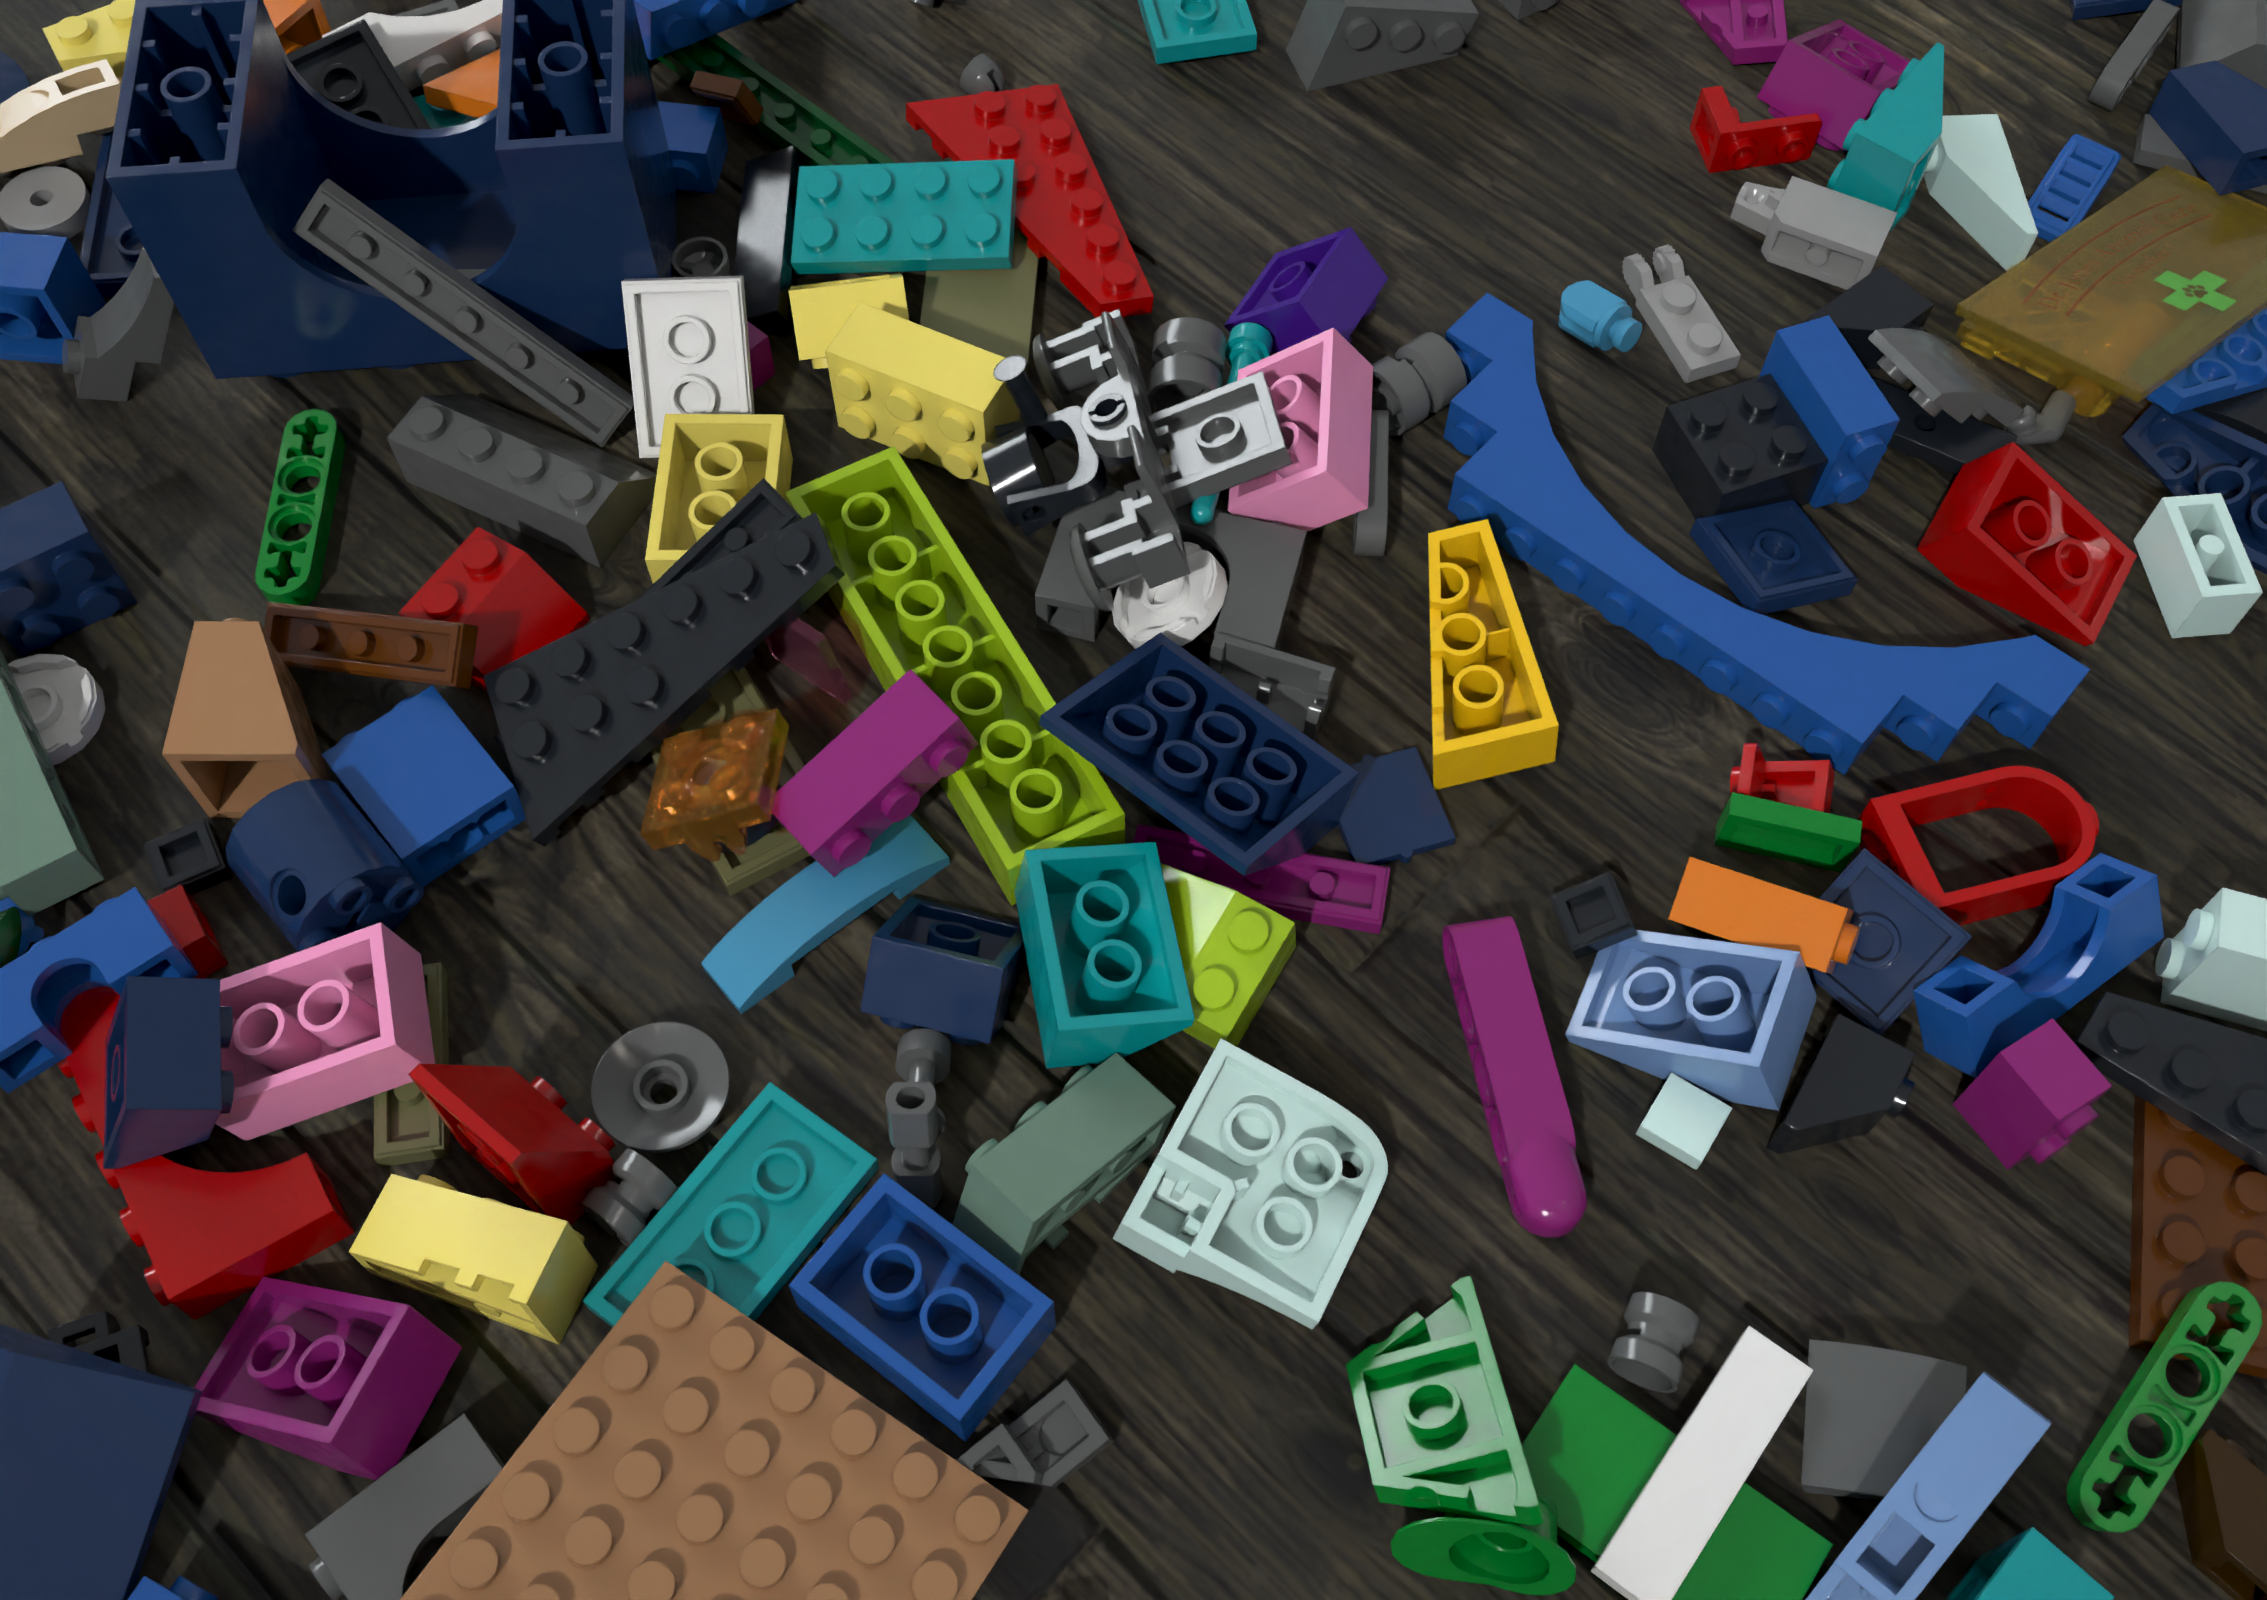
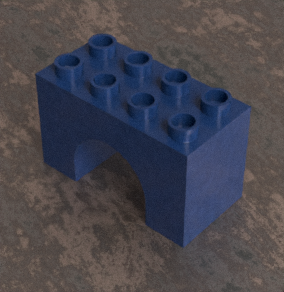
M135 0L106 179L216 379L265 375L288 378L305 372L372 367L405 369L417 364L476 360L292 231L319 186L327 178L454 269H487L470 280L571 352L598 350L628 352L621 281L636 278L676 277L672 264L673 251L676 249V177L633 0H503L497 108L471 122L440 129H407L376 123L354 115L320 95L300 76L289 61L263 0Z

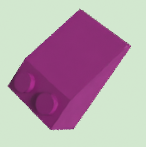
M1838 19L1789 39L1756 98L1769 105L1768 112L1775 118L1818 113L1822 120V126L1816 143L1832 151H1839L1840 149L1847 151L1842 146L1851 127L1859 118L1866 121L1869 119L1874 104L1887 87L1895 90L1898 80L1910 60Z
M262 1277L194 1389L203 1391L195 1415L331 1469L377 1480L397 1465L406 1452L408 1444L434 1397L443 1385L462 1346L410 1305Z

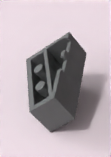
M1307 0L1288 43L1286 52L1308 92L1457 56L1479 13L1471 0Z

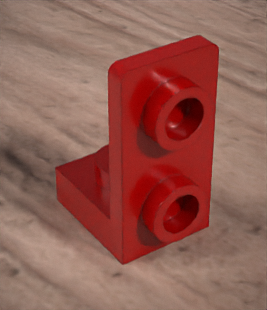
M1715 86L1701 88L1690 131L1708 173L1807 160L1811 156L1822 126V120L1818 113L1740 123L1739 113L1735 107H1731L1723 87Z

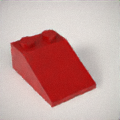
M2014 442L1962 465L1916 549L1957 587L2083 646L2095 642L2137 557L2133 551Z
M420 1063L408 1074L464 1150L533 1212L568 1221L572 1226L584 1213L579 1203L594 1186L605 1185L608 1180L612 1181L614 1179L612 1165L615 1162L609 1152L616 1146L615 1143L589 1118L585 1117L577 1125L561 1110L567 1105V1102L542 1077L537 1076L529 1083L512 1067Z

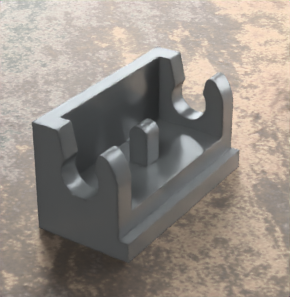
M1217 632L1211 645L1209 667L1316 742L1330 705L1336 668Z

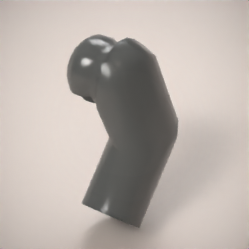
M2056 390L2050 395L2041 413L2036 414L2033 407L2026 405L2024 412L2008 427L2004 426L2003 430L2018 436L2015 442L2018 446L2056 442L2062 436L2078 407V399L2069 391Z

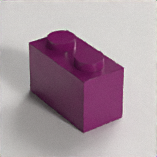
M2052 1018L1999 1052L1953 1103V1106L2004 1167L2009 1170L2029 1156L2040 1165L2068 1146L2073 1141L2071 1137L2086 1128L2100 1116L2092 1105L2112 1085Z

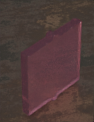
M797 618L788 627L779 625L765 638L773 657L804 677L808 683L816 685L844 705L853 697L825 635Z

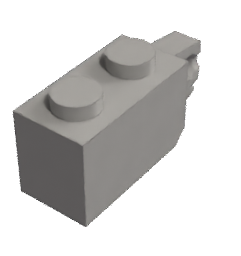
M1792 176L1786 189L1772 188L1746 181L1737 195L1730 218L1766 236L1761 252L1768 262L1848 290L1872 272L1897 212Z

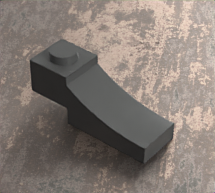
M143 246L135 267L116 295L91 317L78 316L74 339H64L63 371L65 374L74 375L77 398L127 402L135 363H161L174 301Z

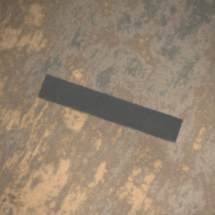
M328 178L319 186L292 231L600 447L604 446L634 406L633 396Z

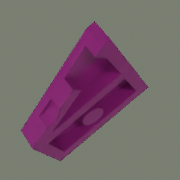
M1680 0V4L1733 65L1776 62L1788 42L1784 0Z

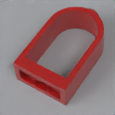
M2028 766L2000 767L1872 798L1858 819L1862 821L1859 844L1861 850L1867 849L1959 926L2034 908L2051 901L2055 886L2082 867L2090 857L2095 845V838L2099 833V819L2095 809L2091 804L2084 801L2073 787L2049 772ZM2005 808L2018 811L2035 820L2046 830L2054 842L2058 855V865L1944 893L1912 827L1983 809Z

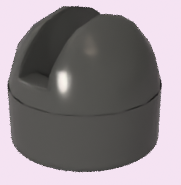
M982 53L973 58L966 66L960 77L959 86L968 95L979 94L984 91H1003L1005 87L1004 72L987 54Z

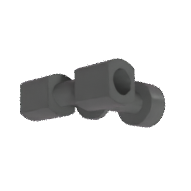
M915 1029L905 1033L899 1039L897 1047L896 1071L907 1082H894L889 1087L885 1098L889 1140L892 1146L896 1148L891 1159L893 1180L928 1207L935 1208L943 1194L941 1156L935 1141L945 1129V1115L937 1107L935 1084L943 1081L950 1072L952 1046L949 1039L938 1031Z

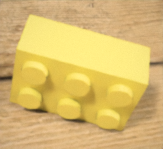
M860 302L825 350L838 426L844 428L848 433L857 438H869L889 447L894 446L901 455L907 458H919L946 469L957 478L972 479L990 487L983 462L981 445L998 437L995 426L1020 421V411L1004 381L995 379L993 375L996 365L1005 357Z
M665 414L645 562L653 584L763 478L786 500L785 492L790 490L793 457L784 415Z

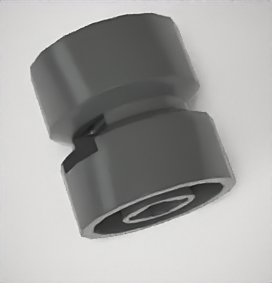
M1181 317L1171 319L1158 328L1154 334L1152 370L1150 371L1148 398L1152 414L1222 387L1226 338L1222 330L1213 323L1200 318Z
M1433 332L1421 334L1400 347L1395 353L1394 359L1387 355L1372 364V409L1388 410L1389 435H1402L1424 421L1429 416V413H1436L1448 406L1451 400L1467 386L1466 372L1460 357L1442 336Z

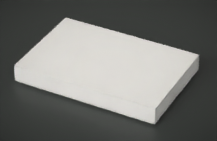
M743 276L636 278L621 281L639 458H659L665 414H755Z

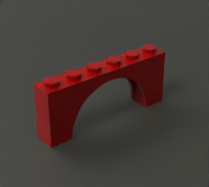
M182 885L148 900L162 917L199 973L193 978L205 979L213 972L229 964L206 914ZM96 987L86 990L67 1005L61 1017L60 1028L65 1041L73 1053L56 1063L67 1078H75L80 1094L72 1097L74 1109L86 1129L92 1134L98 1133L103 1147L105 1039L120 999V995L111 987ZM104 1149L95 1153L97 1164L103 1176L113 1189L121 1188L128 1204L127 1207L119 1211L125 1230L138 1247L145 1245L153 1265L144 1269L146 1281L153 1295L162 1306L166 1307L173 1303L194 1320L257 1287L262 1277L273 1278L355 1233L329 1176L307 1152L271 1167L234 1173L197 1170L175 1163L162 1155L119 1169H103Z

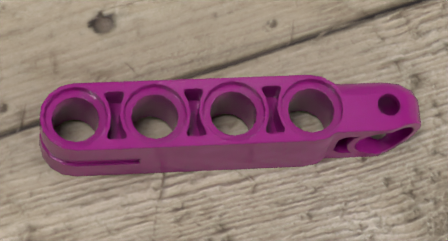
M1505 916L1446 925L1442 932L1445 965L1512 1214L1519 1225L1532 1234L1541 1237L1563 1236L1578 1226L1587 1207L1586 1189L1575 1154L1576 1141L1571 1115L1516 923L1512 917Z

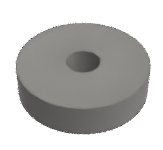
M57 166L34 168L19 174L1 190L0 218L10 233L53 235L70 239L86 227L91 194L81 177L67 168Z

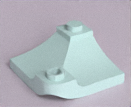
M1220 1039L1112 1239L1172 1273L1179 1270L1216 1283L1264 1304L1313 1329L1319 1323L1385 1183L1388 1175L1387 1156L1380 1140L1372 1129L1349 1110L1311 1087L1231 1043ZM1342 1160L1350 1162L1355 1167L1357 1172L1356 1178H1347L1342 1175Z

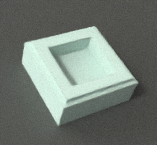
M1671 1072L1638 1128L1636 1135L1697 1170L1730 1114L1732 1107Z

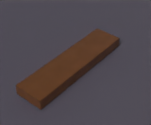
M268 602L264 630L286 666L470 689L478 626L465 623Z

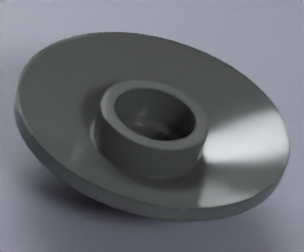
M678 1022L647 1024L624 1034L608 1048L600 1059L591 1085L593 1109L603 1129L621 1145L645 1153L674 1151L700 1139L719 1120L729 1098L730 1072L723 1052L715 1041L703 1031ZM670 1087L677 1090L676 1097L664 1104L654 1102L656 1094L661 1089Z

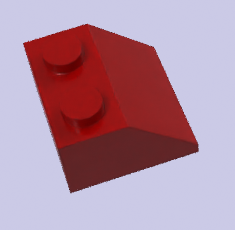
M477 527L398 612L399 616L478 626L471 683L486 692L488 691L483 678L484 675L584 627L590 620L588 613L526 552L480 527Z

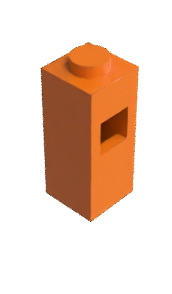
M1689 857L1668 918L1669 920L1739 944L1798 951L1806 967L1829 974L1833 973L1836 962L1848 965L1860 933L1859 926L1850 924L1854 913L1851 909L1693 857Z

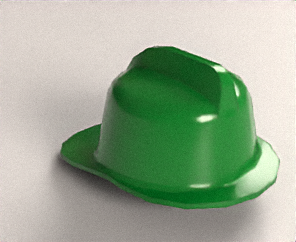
M1537 1495L1545 1522L1532 1526L1446 1513L1444 1517L1414 1521L1398 1529L1391 1539L1392 1555L1404 1567L1421 1575L1445 1580L1491 1585L1526 1595H1553L1566 1591L1576 1581V1564L1567 1551L1557 1545V1507L1550 1499Z

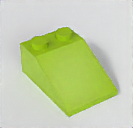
M1160 863L1195 1018L1193 1025L1182 1031L1214 1049L1220 1039L1237 1047L1296 948L1295 922L1236 890Z

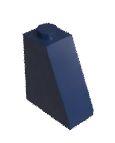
M2216 60L2170 70L2148 114L2153 117L2160 128L2219 196L2267 185V89Z

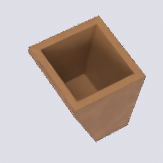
M227 618L223 621H194L162 755L209 818H242L249 808L269 793L293 782L316 778L330 781L301 689L260 622L241 618Z

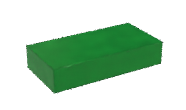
M1732 792L1717 822L1714 845L1841 873L1860 844L1862 821Z

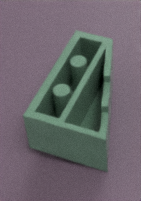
M1118 1053L1113 1054L1095 1069L1090 1065L1082 1067L1067 1082L1062 1095L1049 1105L1043 1101L1037 1102L1020 1118L1014 1132L1000 1143L994 1138L986 1141L972 1154L965 1166L968 1176L952 1225L1019 1275L1025 1258L1043 1241L1054 1250L1069 1235V1231L1062 1225L1093 1198L1100 1204L1160 1145L1176 1106Z

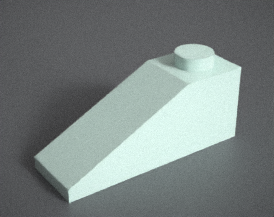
M1998 114L1942 116V134L1924 173L1929 194L2007 272H2019L2038 235V231Z

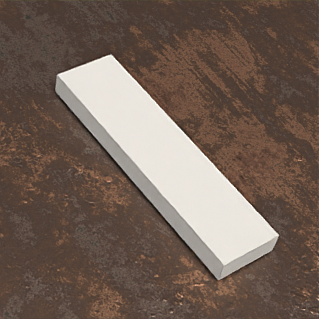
M1748 1326L1603 1550L1591 1572L1628 1600H1672L1810 1377L1813 1369L1751 1326Z

